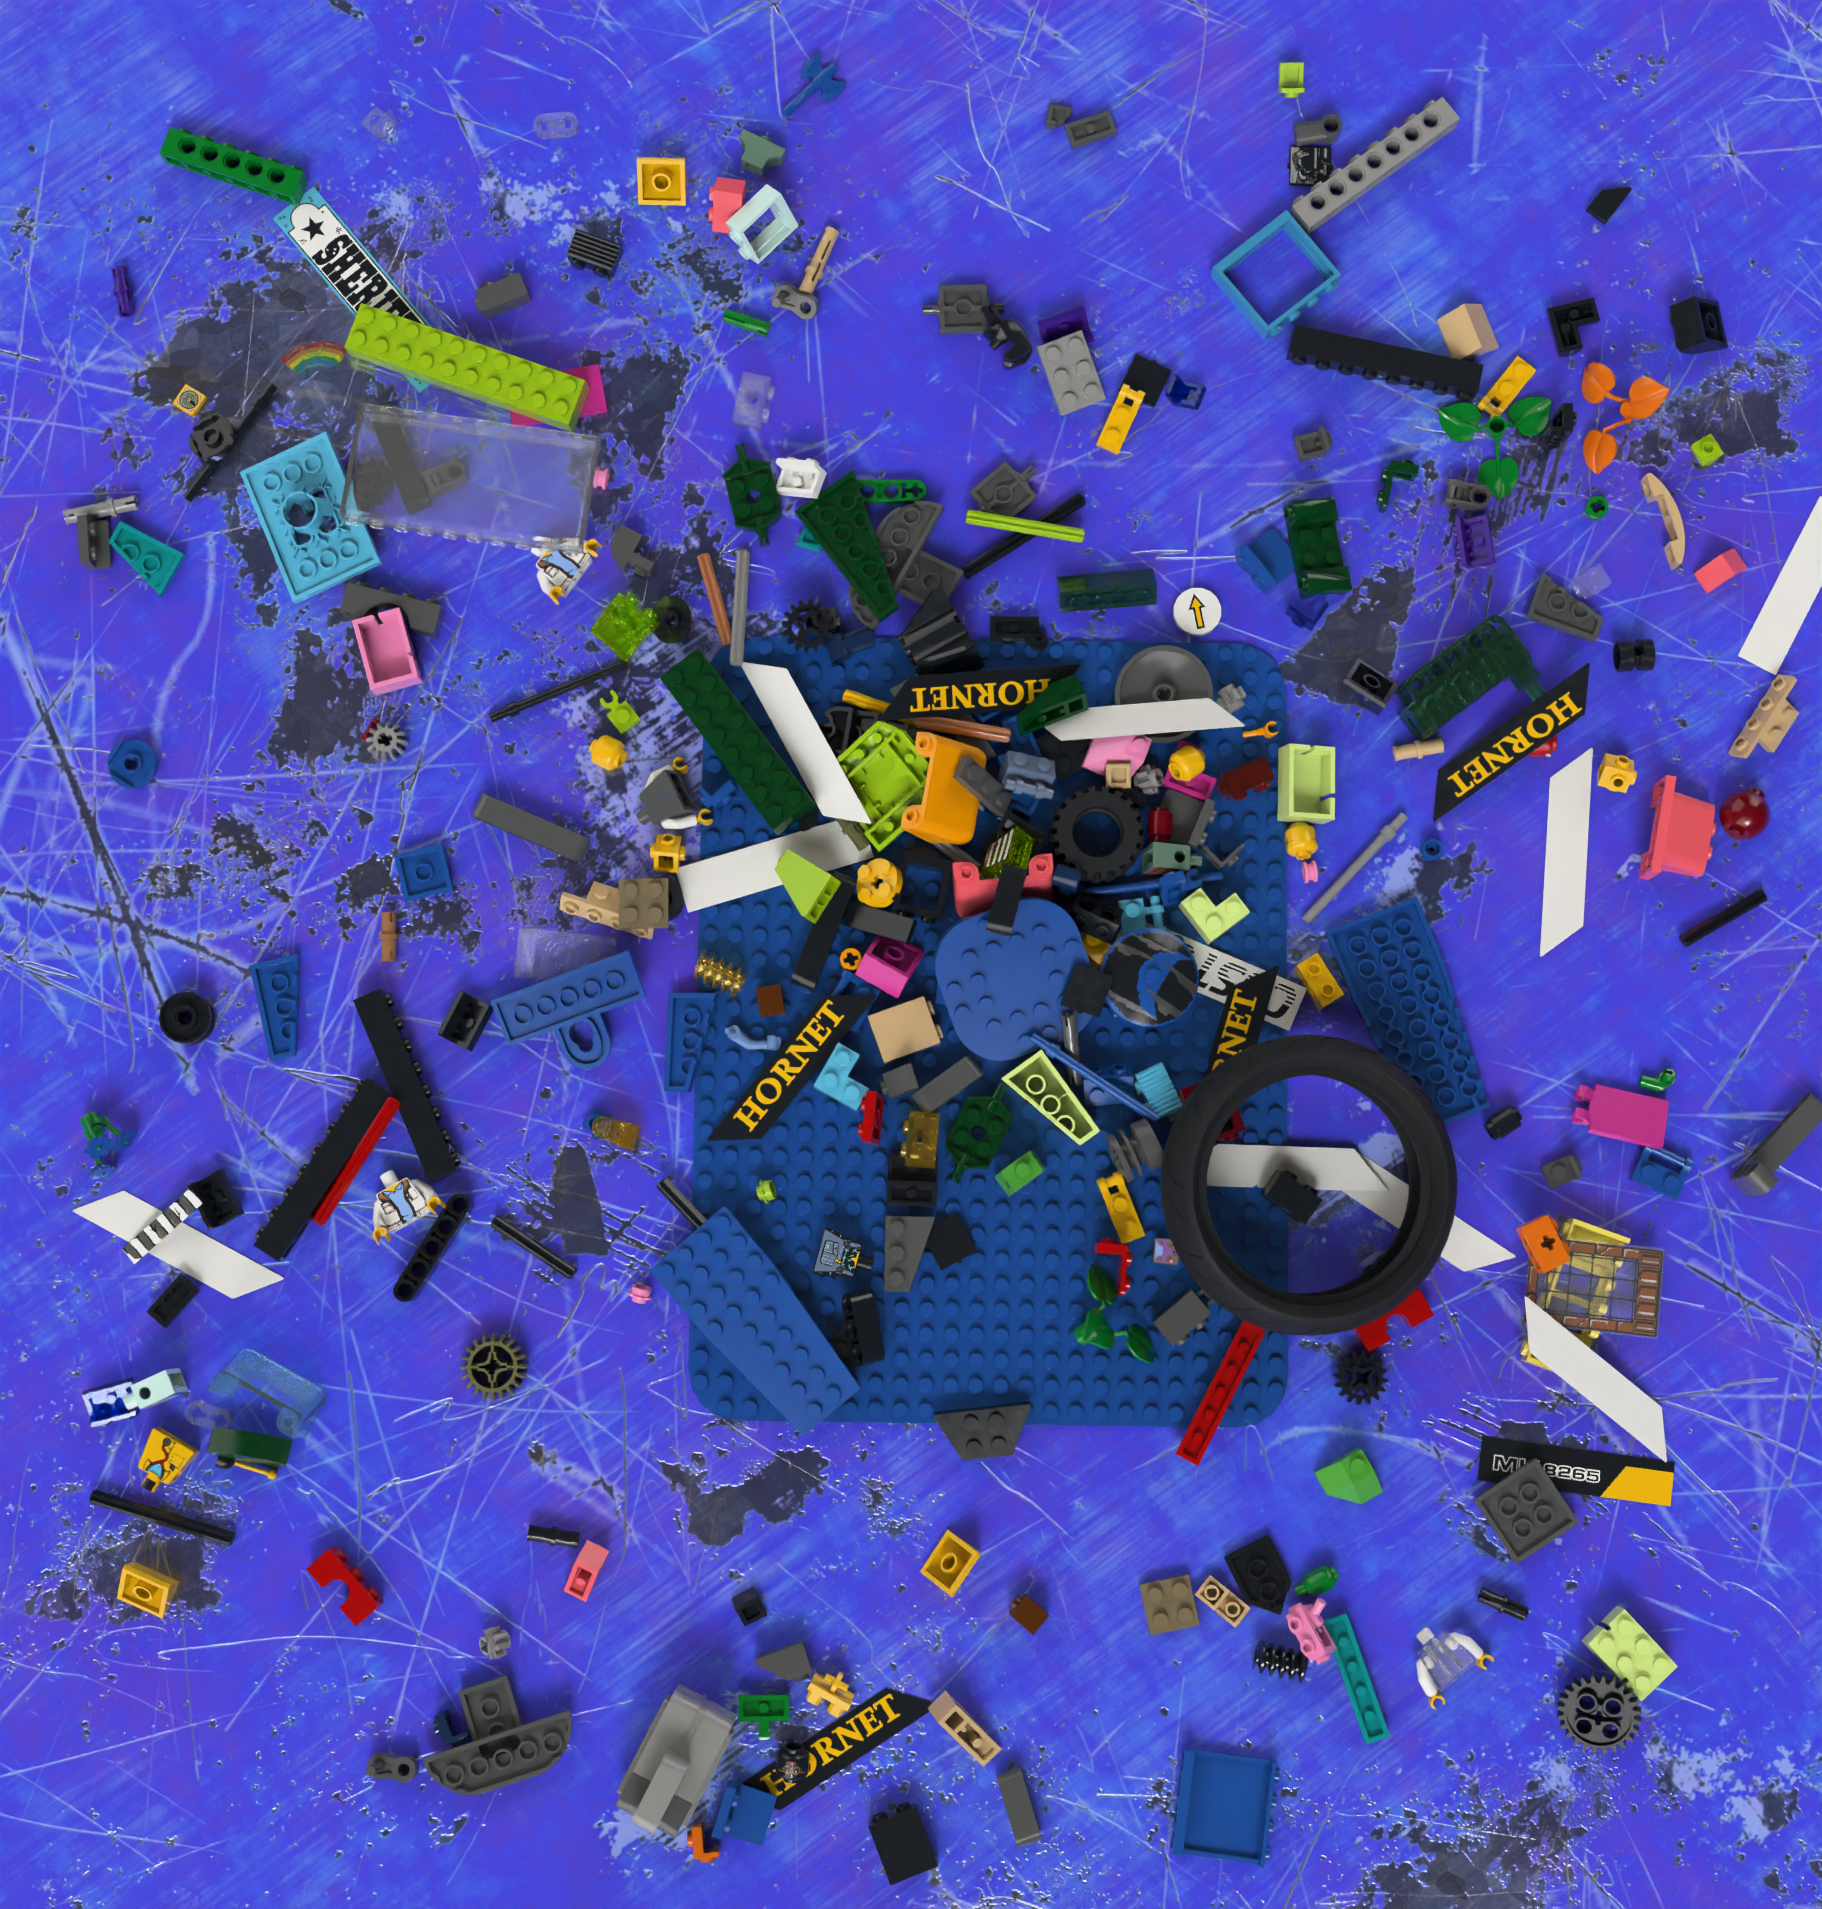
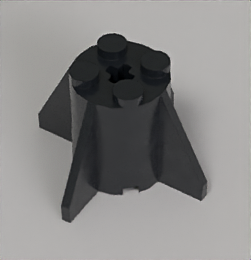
M941 585L931 591L904 631L897 636L918 676L977 671L985 666L974 646L973 640L957 616L958 614Z

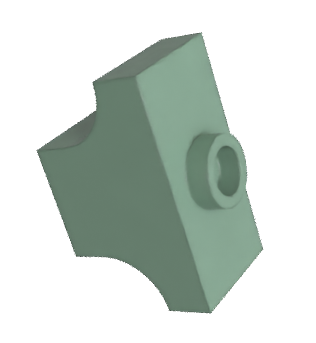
M742 130L739 142L740 147L745 150L741 157L743 169L764 178L769 168L773 166L783 167L787 159L786 149L774 144L766 136L759 137L747 130Z

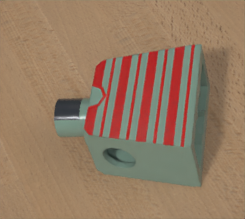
M1153 842L1142 850V874L1165 875L1173 871H1183V873H1186L1190 868L1200 869L1202 866V855L1190 854L1191 848L1189 845Z

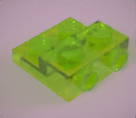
M630 592L627 594L617 593L590 629L593 635L625 662L630 661L639 647L648 641L660 625L656 620L657 614L649 608L644 610L639 606V599Z

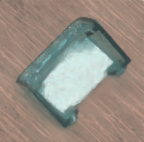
M253 1348L243 1349L238 1352L213 1376L206 1390L219 1397H227L233 1394L236 1388L248 1389L282 1408L276 1420L277 1427L283 1434L292 1439L308 1435L327 1400V1393L320 1385Z

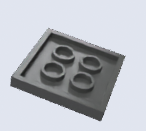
M1533 1458L1472 1499L1516 1565L1579 1523L1537 1458Z

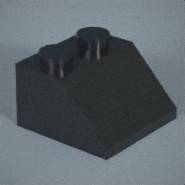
M1693 296L1669 306L1671 313L1670 322L1674 327L1676 336L1674 341L1679 352L1692 355L1728 348L1718 302Z

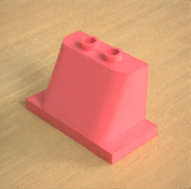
M1666 775L1654 783L1650 808L1656 809L1649 851L1642 854L1639 872L1640 879L1649 880L1661 873V870L1700 877L1705 871L1707 860L1711 858L1713 847L1710 845V839L1716 831V822H1713L1715 805L1675 792L1676 776Z

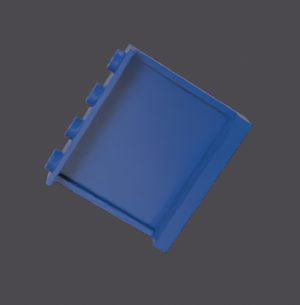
M1183 1747L1170 1846L1172 1855L1183 1857V1854L1238 1861L1258 1864L1260 1868H1264L1265 1861L1270 1859L1271 1848L1270 1845H1267L1268 1835L1273 1833L1274 1825L1273 1819H1270L1271 1809H1275L1277 1794L1273 1793L1274 1783H1278L1280 1768L1276 1767V1762L1273 1759Z

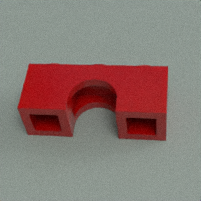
M1416 1289L1404 1302L1384 1316L1353 1329L1365 1352H1370L1391 1340L1386 1331V1322L1391 1316H1401L1407 1326L1411 1328L1434 1316L1420 1289Z
M333 1546L326 1550L306 1570L322 1588L328 1586L333 1580H341L347 1584L349 1597L339 1608L355 1626H358L383 1604L380 1600L382 1595L374 1586L369 1587L364 1581L365 1575L356 1566L353 1568L347 1562L349 1559L347 1554L341 1548L336 1549Z

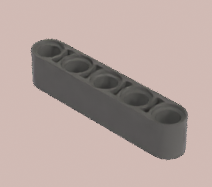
M481 793L471 815L479 821L578 863H581L591 841L582 835Z

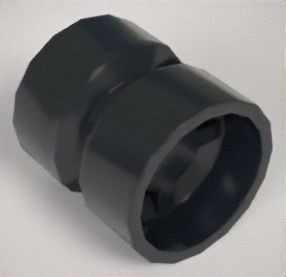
M1637 639L1635 643L1631 640L1616 641L1613 648L1615 670L1617 672H1631L1634 668L1637 671L1653 670L1655 665L1653 640Z

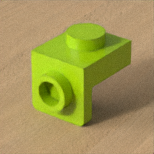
M1304 62L1279 63L1278 92L1284 93V98H1298L1299 93H1305V88L1303 87Z
M1712 434L1705 436L1690 446L1701 466H1710L1724 454Z

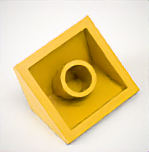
M637 157L638 205L686 206L687 167L685 158Z
M947 1529L920 1570V1573L949 1596L953 1597L981 1553Z
M134 1561L125 1564L122 1568L117 1599L163 1619L180 1581Z

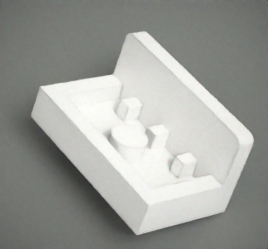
M787 457L786 459L777 458L775 463L782 469L776 484L778 495L817 499L827 474L819 466V462L811 458L806 460H798L794 457Z

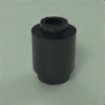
M1505 1106L1490 1116L1483 1125L1493 1140L1503 1139L1521 1126L1520 1120H1522V1116L1515 1107Z

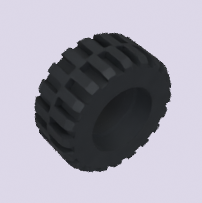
M1095 786L1087 787V790L1081 791L1080 789L1074 792L1071 797H1067L1062 801L1051 823L1049 832L1050 849L1056 857L1057 864L1082 870L1080 880L1082 882L1088 880L1091 881V884H1099L1100 881L1107 883L1113 881L1118 876L1121 877L1134 865L1144 844L1145 837L1143 832L1145 828L1144 822H1141L1139 810H1135L1133 807L1134 803L1129 798L1126 800L1122 797L1123 793L1117 790L1116 792L1109 791V787L1102 786L1101 789H1095ZM1099 813L1108 816L1116 823L1119 828L1120 839L1118 846L1112 853L1104 857H1092L1083 853L1077 847L1074 841V828L1083 816Z

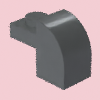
M620 525L611 544V552L616 566L624 574H627L630 567H633L632 571L642 577L645 575L653 577L656 571L655 563L638 555L644 543L643 536Z

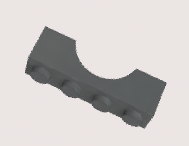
M356 581L355 584L347 582L340 611L344 616L359 619L374 615L383 609L399 607L408 616L410 628L414 633L438 639L445 610L440 605V602L428 598L425 601L417 600L416 596L409 593H402V596L393 594L392 590L384 587H379L378 590L369 588L370 585Z

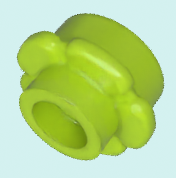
M760 1180L759 1186L756 1187L758 1198L768 1204L770 1203L769 1201L777 1198L776 1188L772 1180Z

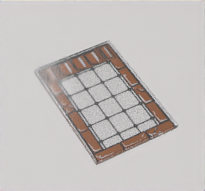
M1560 1237L1561 1240L1567 1243L1570 1249V1254L1568 1255L1571 1260L1542 1274L1537 1273L1528 1255L1525 1296L1564 1328L1658 1339L1665 1249ZM1544 1239V1242L1541 1243V1246L1546 1247V1244L1549 1243V1240ZM1525 1301L1523 1312V1324H1527Z

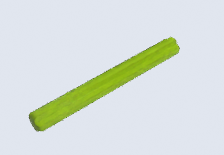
M968 510L965 519L967 524L1078 543L1083 542L1085 530L1081 528L975 510Z

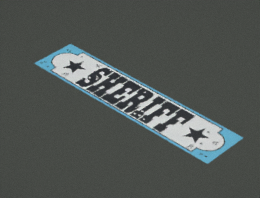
M314 186L303 194L299 207L290 204L272 218L355 317L360 304L363 303L432 327ZM404 375L419 393L431 385L430 383Z

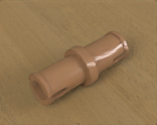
M381 912V934H379V940H381V962H397L396 940H399V934H396L397 912Z

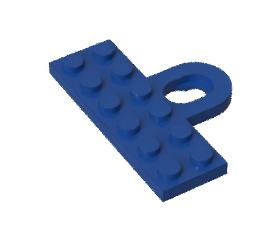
M630 949L494 998L490 1002L508 1047L554 1030L567 1061L581 1069H592L601 1065L607 1059L612 1047L611 1036L602 1012L646 997L647 994ZM583 1021L592 1027L594 1033L592 1038L593 1048L590 1051L581 1050L579 1045L573 1041L571 1027L574 1023Z

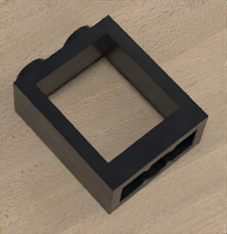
M905 851L901 866L902 888L899 894H895L892 912L911 918V916L919 917L921 922L934 925L935 921L941 922L953 861ZM908 866L944 873L936 911L900 904Z

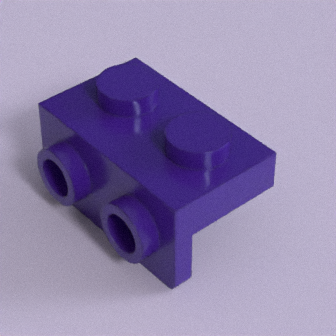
M1083 306L1037 321L1042 344L1082 330L1087 344L1094 342V336L1089 330L1086 311Z
M1482 515L1464 520L1461 517L1455 518L1456 525L1453 526V534L1459 544V549H1456L1458 563H1461L1467 569L1495 564L1490 516Z

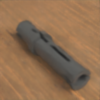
M1070 1011L1062 1012L1060 1017L1065 1053L1082 1063L1083 1056L1080 1055L1076 1012L1072 1011L1071 1015ZM1066 1065L1068 1085L1072 1086L1073 1081L1074 1086L1083 1084L1082 1075Z

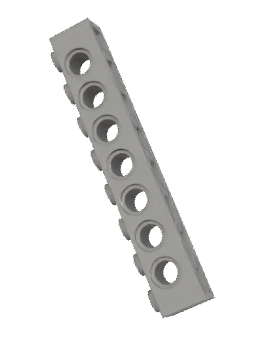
M1443 97L1436 102L1431 100L1423 107L1421 113L1410 115L1399 129L1397 127L1392 128L1381 142L1378 140L1373 142L1363 155H1355L1349 160L1345 168H1337L1329 176L1330 179L1324 183L1320 181L1311 188V192L1305 197L1303 195L1297 197L1291 204L1290 215L1307 235L1311 234L1456 128L1460 120ZM1424 122H1431L1434 127H1428ZM1405 135H1412L1415 140H1408ZM1386 149H1394L1397 154H1390ZM1368 162H1374L1378 167L1372 168L1368 165ZM1354 175L1358 177L1360 181H1352L1349 178V176ZM1337 189L1341 194L1334 195L1330 190ZM1311 203H1319L1322 208L1316 209Z

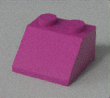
M877 936L864 954L855 975L880 988L887 994L899 998L925 952L912 944L908 945Z

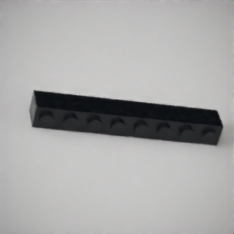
M1295 325L1293 328L1286 360H1290L1296 365H1314L1319 370L1333 369L1342 375H1361L1366 380L1380 379L1389 385H1408L1413 390L1427 389L1436 395H1455L1460 400L1475 398L1479 390L1483 364L1300 325Z
M380 988L353 1000L391 1093L401 1103L398 1108L428 1181L435 1183L460 1172L458 1166L462 1164L456 1150L453 1152L449 1145V1142L452 1141L447 1128L443 1129L439 1120L442 1119L441 1112L437 1105H432L430 1097L433 1096L428 1083H423L420 1075L423 1074V1070L419 1061H414L411 1055L414 1049L410 1039L403 1036L401 1029H404V1025L400 1016H395L392 1010L395 1004L389 992L385 993Z
M366 1078L365 1081L361 1080L353 1091L355 1096L351 1102L347 1101L342 1106L339 1112L341 1114L340 1118L336 1123L332 1122L325 1132L328 1136L323 1143L319 1142L311 1153L313 1158L309 1164L305 1163L297 1173L299 1178L296 1183L289 1185L283 1194L285 1199L280 1206L276 1205L269 1215L271 1220L267 1226H262L256 1233L254 1246L276 1261L284 1262L311 1222L315 1211L388 1097H393L391 1092L371 1079Z

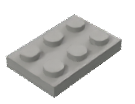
M1082 330L1036 347L1060 416L1106 399Z

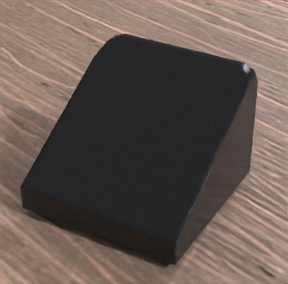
M754 1587L732 1598L734 1608L744 1626L767 1616L766 1610Z

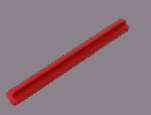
M388 1097L312 1216V1220L316 1224L324 1225L397 1112L401 1103L396 1098Z

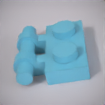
M1160 896L1150 897V907H1144L1143 898L1118 901V907L1124 909L1120 921L1122 936L1137 929L1147 928L1145 916L1149 915L1153 916L1154 928L1167 931L1163 924L1162 913H1164V907L1160 903Z

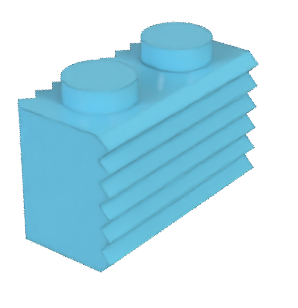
M1162 1062L1133 1076L1135 1079L1133 1081L1135 1092L1137 1095L1142 1094L1146 1102L1143 1105L1158 1114V1119L1182 1108L1183 1104Z

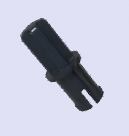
M1485 1587L1481 1588V1594L1478 1595L1477 1602L1498 1610L1497 1613L1499 1614L1503 1612L1521 1621L1526 1619L1529 1612L1527 1606L1508 1599L1506 1594L1502 1596Z

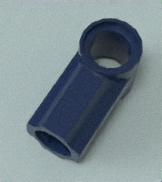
M867 626L846 634H833L832 640L825 639L826 648L833 664L846 661L853 654L876 646L872 631Z
M1058 863L1053 875L1052 885H1055V893L1058 894L1059 900L1068 902L1070 899H1075L1082 870Z

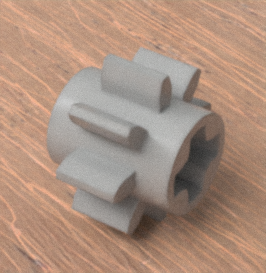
M1230 684L1217 692L1219 698L1215 703L1232 714L1245 705L1243 699L1247 695L1241 686L1235 688L1233 684Z
M1147 764L1140 766V773L1134 775L1136 789L1148 795L1159 793L1158 787L1164 784L1162 771L1159 768H1155V765L1150 766Z
M500 1626L483 1630L484 1636L479 1639L481 1652L485 1656L489 1655L490 1659H497L507 1655L505 1649L511 1646L508 1632L500 1630Z

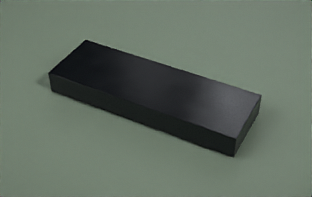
M851 901L842 925L908 945L917 921Z

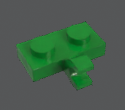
M789 1694L738 1695V1722H759V1740L770 1739L769 1721H790Z

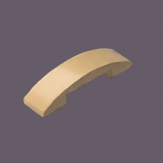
M1648 473L1640 480L1647 503L1654 501L1658 503L1671 540L1663 549L1670 569L1674 570L1682 563L1685 551V533L1682 518L1667 488L1652 473Z

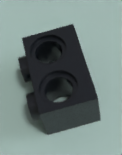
M1078 891L1069 915L1080 932L1111 944L1124 909Z

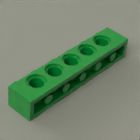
M169 128L160 150V155L167 164L299 207L308 184L304 171L298 166L282 165L274 158L268 157L264 159L253 151L245 150L243 152L237 150L236 147L229 143H223L222 145L207 136L201 135V137L192 135L190 131L183 128L178 130ZM195 148L193 152L186 153L188 149ZM212 155H217L214 160H209ZM240 162L237 167L230 168L233 163ZM256 170H262L260 174L253 175ZM284 177L281 182H275L277 178Z

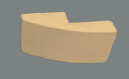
M1211 1575L1195 1593V1596L1235 1628L1251 1610L1247 1604Z

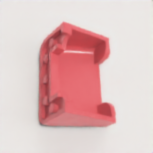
M1052 853L1036 855L1029 862V875L1026 876L1021 897L1036 896L1053 902ZM970 862L953 863L952 882L956 913L961 918L990 910L999 878L979 880V872L974 864Z

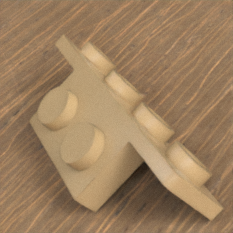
M1779 674L1774 679L1767 693L1759 702L1758 707L1746 722L1740 735L1734 741L1728 752L1731 756L1746 759L1757 743L1767 752H1775L1799 714L1786 700V697L1797 682L1794 676Z
M594 881L586 899L563 892L561 895L559 909L568 914L577 915L592 922L610 926L616 930H623L641 938L651 940L654 936L655 929H619V889Z

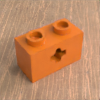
M1548 1214L1540 1215L1515 1228L1538 1274L1546 1273L1571 1260L1568 1255L1570 1254V1249L1567 1243L1558 1236V1225L1552 1217L1549 1218ZM1544 1239L1549 1240V1243L1546 1244V1247L1541 1246V1243L1544 1242Z

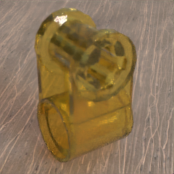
M605 1116L596 1118L592 1125V1132L597 1138L634 1151L642 1129L639 1126Z

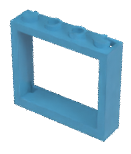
M1285 210L1213 266L1210 276L1265 340L1269 336H1277L1284 329L1283 325L1288 321L1290 323L1295 322L1302 315L1301 311L1306 307L1309 309L1313 308L1321 300L1319 297L1324 293H1332L1339 286L1337 283L1341 274L1290 213ZM1284 230L1326 281L1271 324L1267 325L1226 275Z

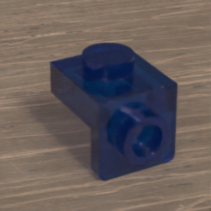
M1173 374L1171 380L1166 385L1165 396L1173 406L1199 410L1206 387L1204 384L1183 381L1178 375Z

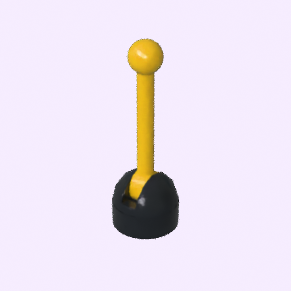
M218 1456L215 1467L224 1470L236 1465L267 1475L269 1479H275L277 1476V1472L274 1469L268 1471Z

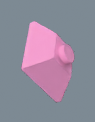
M1144 735L1092 738L1081 767L1106 778V764L1131 763L1132 777L1144 763L1152 739Z

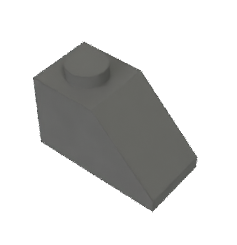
M911 1063L882 1074L884 1080L879 1081L883 1095L888 1094L890 1099L918 1091V1084Z
M803 1640L762 1654L754 1659L757 1666L788 1681L794 1679L795 1683L808 1679L810 1677L809 1673L813 1672Z

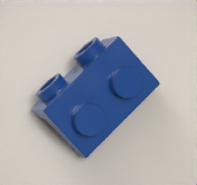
M1115 1064L1112 1067H1088L1134 1098L1133 1074L1130 1065ZM1082 1076L1085 1107L1124 1104Z

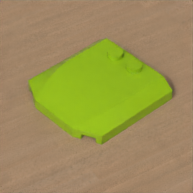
M877 721L837 758L871 821V824L859 823L864 828L866 837L879 852L884 850L905 831L900 826L906 808L911 805H922L929 759L920 756L916 752L915 742L905 730L884 721Z

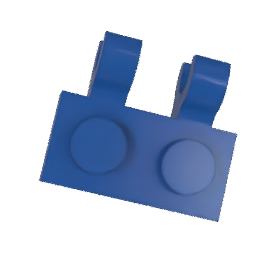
M1016 716L1001 721V727L1011 730L1008 743L1012 751L1042 758L1032 732L1023 736L1019 734ZM988 740L991 746L1001 743L999 741ZM1007 753L998 756L997 763L999 767H1001Z

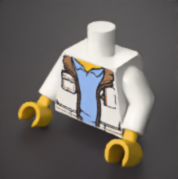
M554 539L549 547L538 540L533 545L531 552L540 558L536 563L538 570L537 579L540 587L556 605L560 604L557 599L560 596L566 598L592 564V558L588 553L595 558L598 557L595 549L597 547L602 548L603 545L597 540Z
M390 1170L380 1176L386 1189L376 1194L377 1200L374 1202L373 1209L374 1231L372 1236L377 1245H380L379 1240L383 1236L389 1242L391 1240L389 1233L397 1232L430 1212L437 1215L435 1208L438 1205L445 1208L446 1204L439 1199L432 1186L419 1179L408 1177L399 1181L394 1171Z

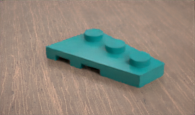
M121 521L108 541L161 598L164 596L186 557L183 553Z

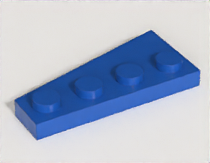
M299 954L249 965L269 1058L272 1062L297 1056Z
M669 993L664 1091L691 1092L719 994Z

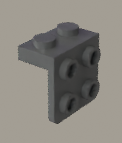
M1168 789L1160 807L1168 808V812L1173 813L1172 838L1169 841L1174 844L1189 845L1192 851H1195L1198 845L1203 846L1208 832L1204 831L1207 822L1212 824L1217 810L1213 809L1215 801L1206 798L1205 802H1202L1175 790Z

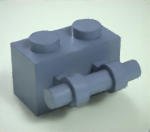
M1008 750L999 770V783L1005 789L1012 790V793L1015 794L1025 793L1033 795L1037 799H1052L1054 790L1050 788L1056 777L1055 761Z

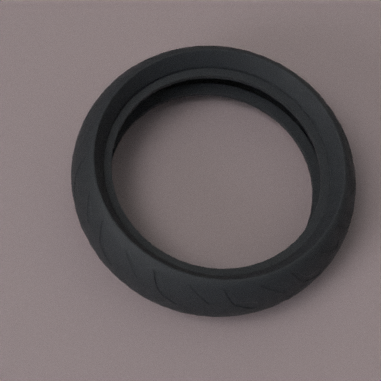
M1304 1034L1270 1039L1248 1047L1218 1065L1197 1085L1183 1104L1170 1130L1161 1166L1160 1188L1165 1224L1171 1242L1190 1276L1208 1296L1236 1317L1255 1326L1290 1335L1317 1336L1340 1333L1371 1323L1404 1302L1421 1285L1437 1263L1448 1240L1454 1221L1458 1182L1453 1147L1447 1129L1426 1092L1411 1076L1384 1055L1364 1045L1332 1036ZM1317 1075L1343 1082L1355 1088L1374 1102L1393 1125L1405 1152L1409 1176V1193L1405 1215L1395 1239L1384 1255L1369 1270L1358 1278L1330 1290L1313 1293H1290L1275 1290L1256 1280L1229 1255L1214 1228L1207 1200V1172L1212 1150L1220 1131L1240 1105L1259 1090L1273 1083L1297 1076Z

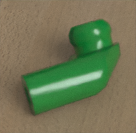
M1667 1068L1654 1078L1642 1074L1638 1086L1661 1092L1675 1082L1676 1073L1673 1069Z

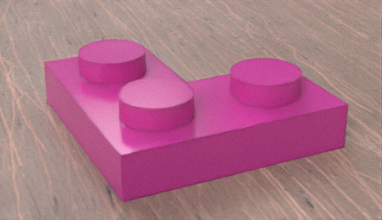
M1181 740L1178 742L1175 752L1186 745H1191L1201 750L1202 747ZM1168 769L1162 786L1205 802L1206 798H1210L1217 779L1200 773L1192 780L1186 782L1175 779Z

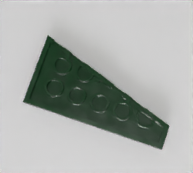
M852 470L819 493L817 499L812 498L794 512L880 623L899 610V605L854 471Z

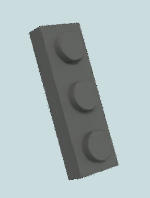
M961 756L953 778L996 816H1004L1013 795L970 756Z

